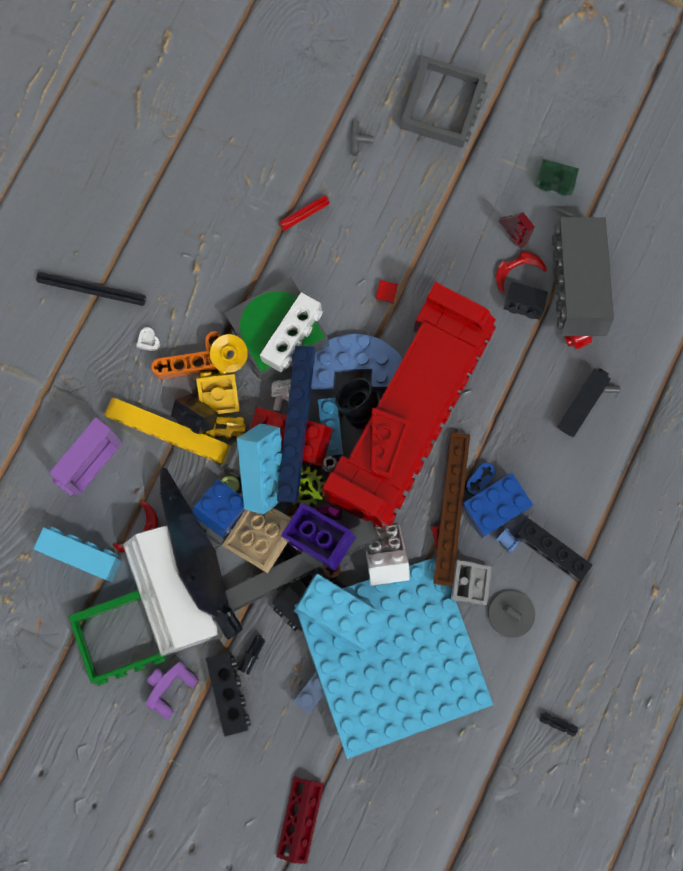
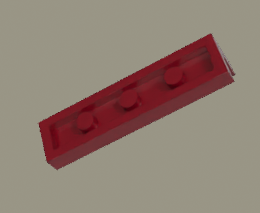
M300 777L293 778L276 858L296 864H307L324 783ZM299 783H304L303 792L299 794ZM298 803L299 811L295 815L293 810L294 806ZM293 824L295 830L294 833L291 835L289 829L290 825ZM289 844L290 853L289 856L284 855L285 847Z

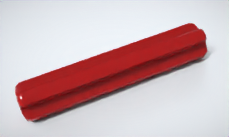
M323 195L279 222L281 228L285 231L330 204L329 199L326 195Z

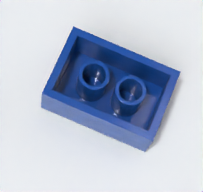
M513 473L462 504L463 510L481 538H484L533 506V503Z

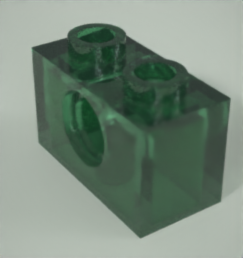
M543 159L535 186L543 191L551 190L559 195H571L575 187L579 168ZM552 177H558L561 181L556 182Z

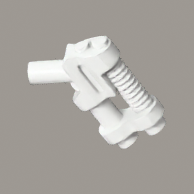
M291 379L278 380L272 383L271 397H276L273 410L280 411L283 399L289 401Z

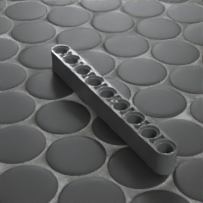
M372 520L350 529L356 536V539L344 557L380 539ZM303 552L271 568L268 573L263 572L227 590L228 604L233 612L326 567V565Z

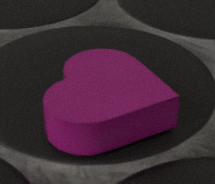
M331 506L317 508L318 512L330 519H341L342 511Z

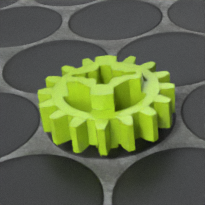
M310 467L306 471H303L302 468L301 476H307V478L301 479L300 485L305 486L308 484L310 491L304 490L302 492L300 486L299 506L301 503L309 507L311 503L317 506L316 500L322 501L323 499L320 495L323 494L321 487L325 485V482H320L323 476L319 475L317 477V470L310 472ZM314 480L318 485L317 491L312 486ZM303 497H311L309 500H302Z

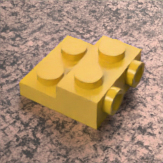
M219 370V374H212L211 371L201 372L200 376H197L198 395L201 402L218 412V414L240 411L235 372L226 373Z

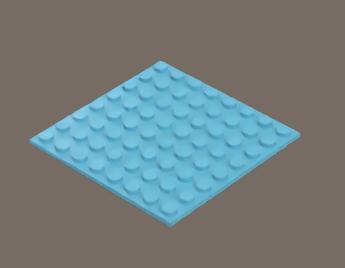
M436 557L409 566L410 580L371 586L369 579L343 588L344 591L385 615L367 650L362 653L297 614L346 759L493 705L457 603L450 600L452 589L448 586L433 585Z

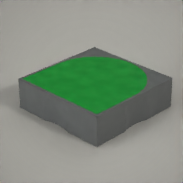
M291 277L224 312L235 335L245 342L250 361L263 382L281 373L263 363L260 354L301 293ZM302 315L298 319L306 320L308 316ZM315 321L308 337L305 336L302 340V346L315 347L317 353L328 347L329 342L319 322ZM291 331L288 335L295 336L298 332ZM282 346L278 351L284 352L287 350V347ZM293 354V356L291 357V358H292V361H291V364H290L289 366H291V365L293 364L294 354Z

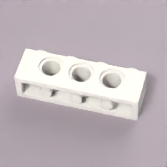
M302 292L300 293L261 352L260 357L263 363L279 372L289 367L295 346H302V340L305 336L308 337L310 335L313 323L322 316L323 311L320 302ZM302 315L308 316L306 320L298 319ZM291 331L298 332L295 336L288 335ZM282 346L287 347V350L284 352L278 351Z

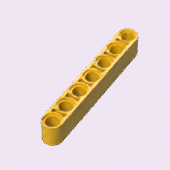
M113 397L104 413V416L219 464H222L230 446L205 434H196L190 428Z

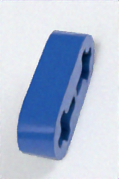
M484 463L476 470L466 484L465 489L469 495L475 496L484 490L495 475L494 466L490 463ZM489 468L491 476L486 475L482 479L480 476L483 474V470L481 469ZM479 480V491H471L470 489L472 486L470 485V483L475 484L476 481Z

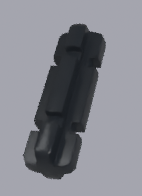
M546 712L541 714L540 722L546 725L549 724L550 727L564 733L567 732L570 736H576L578 732L577 726L569 725L568 722L555 716L551 717Z

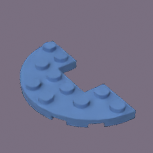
M364 334L338 336L328 340V347L315 353L311 389H334L335 372H372L371 385L374 389L386 390L403 359L393 347L376 337Z

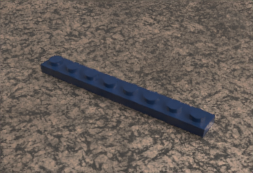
M295 346L277 501L298 503L316 348L312 346Z

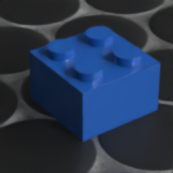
M219 479L214 482L193 509L197 520L222 538L245 511L243 497Z

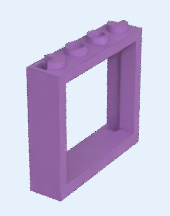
M95 417L49 472L54 477L51 481L70 496L75 494L79 497L123 443L108 426Z

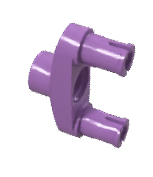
M182 662L177 663L166 674L157 668L147 680V683L154 687L146 702V707L151 711L155 710L166 720L171 717L174 710L161 700V696L173 681L180 678L191 688L199 681V678L186 669L187 666Z

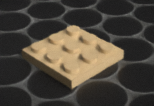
M274 508L265 514L245 510L222 546L268 573L288 543L281 537V534L292 518Z

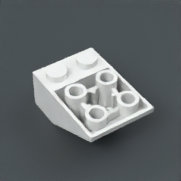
M400 524L391 525V527L386 526L385 529L375 527L380 539L364 548L371 586L410 580L409 563Z

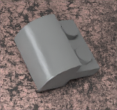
M455 560L450 600L487 605L491 566Z

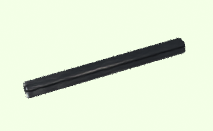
M38 272L36 276L38 283L140 306H144L146 303V296L43 272Z

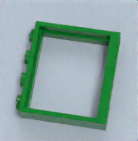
M139 590L68 616L91 684L97 683V686L106 684L111 677L115 676L116 679L128 675L127 671L133 669L135 672L146 669V664L151 662L154 665L165 661L164 658L168 656V654L161 656L159 652L97 675L80 622L141 600Z

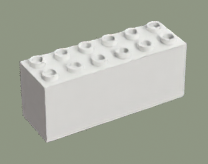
M167 526L135 534L123 544L161 656L203 643L218 635L215 621L212 620L210 615L197 608L178 576Z

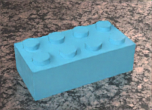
M260 423L238 437L237 444L244 510L265 514L280 503L277 501L282 447L280 427Z
M50 526L49 529L43 527L34 550L104 580L113 582L122 562L117 558V554L107 549H104L103 552L99 551L100 547L88 541L82 544L83 540L71 534H68L66 537L64 532Z
M318 574L312 578L294 609L295 613L361 653L367 650L385 618V615Z

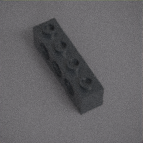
M527 519L515 535L517 539H520L521 542L577 583L583 580L593 566L531 519Z
M228 652L206 658L224 737L248 731L251 721L249 714L245 715L243 708L246 706L244 694L240 695L238 688L242 685L240 676L235 675L234 668L237 667L235 656H231ZM222 669H228L230 672L227 680H222L219 677V672ZM227 688L234 690L235 695L231 700L224 697V691ZM233 707L239 710V717L237 719L229 717L228 712Z

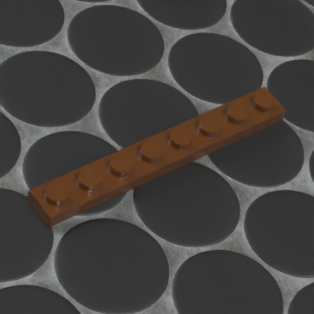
M451 432L433 585L453 586L470 443L469 434Z

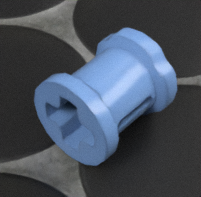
M508 528L496 539L497 542L500 541L508 549L507 552L509 554L521 542L520 539L517 540L509 532Z

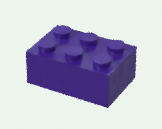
M301 503L281 534V537L286 542L334 571L356 539L352 531L304 503Z

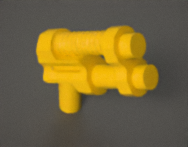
M217 417L214 429L207 431L206 435L212 438L216 436H224L226 439H230L232 436L238 438L246 433L245 420L242 417ZM217 424H227L226 429H216Z

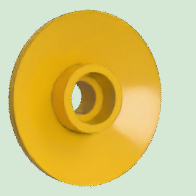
M232 334L222 335L217 338L210 349V358L213 365L218 370L226 373L236 372L241 369L248 357L245 342ZM229 351H233L234 353L233 357L231 358L228 357Z

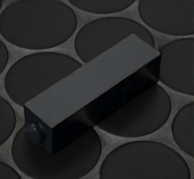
M601 368L598 370L594 369L557 425V429L572 438L576 435L611 380L608 377L609 373Z

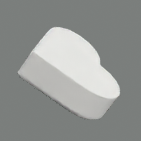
M145 327L140 331L136 345L137 348L149 351L159 349L160 341L155 336L152 328Z

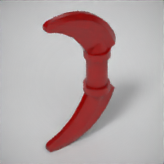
M521 252L518 258L510 262H501L496 272V284L501 293L504 292L505 278L513 268L523 264H530L546 272L547 268L544 262L537 255L530 252Z
M141 501L140 504L146 514L145 528L141 533L157 529L158 518L155 510L148 503ZM123 544L113 545L115 549L125 553Z

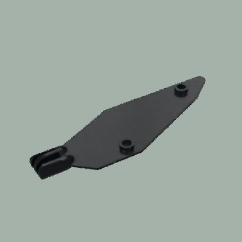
M162 468L160 470V496L178 576L197 608L214 617L225 638L229 640L241 632L243 627L228 604L216 551L171 474L166 468Z

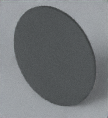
M505 591L497 595L491 602L489 620L492 627L499 634L509 638H516L526 634L532 628L535 621V609L530 599L524 594L517 591Z

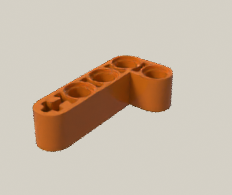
M215 331L207 334L205 339L207 351L154 360L151 364L152 372L158 379H168L200 374L206 371H219L213 365L210 358L212 346L210 341L214 338H219L221 334ZM198 359L203 360V364L200 367L194 366V362ZM182 362L185 364L182 369H175L177 363ZM159 366H163L162 372L158 371Z

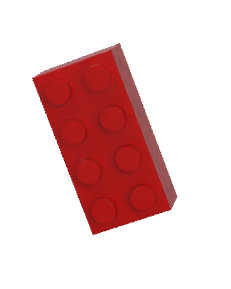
M256 407L250 430L260 423L280 427L283 451L287 415ZM307 421L303 455L304 462L323 466L333 429L326 425Z

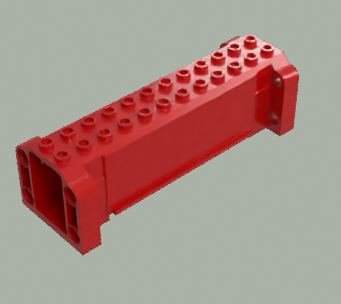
M437 282L434 283L424 306L416 318L413 331L417 334L376 408L410 421L391 478L371 472V417L350 458L347 459L341 456L333 473L331 472L323 487L324 500L365 522L372 520L375 527L383 529L387 525L391 527L397 515L394 511L396 508L400 509L406 498L404 495L405 491L409 492L415 481L413 478L414 474L418 475L424 464V461H422L423 457L428 458L434 446L431 443L432 440L437 441L443 429L440 426L441 423L446 424L452 412L449 409L450 406L455 407L461 395L458 391L464 390L470 378L467 374L472 375L479 361L476 358H481L488 344L485 341L489 342L494 334L496 319L487 308Z

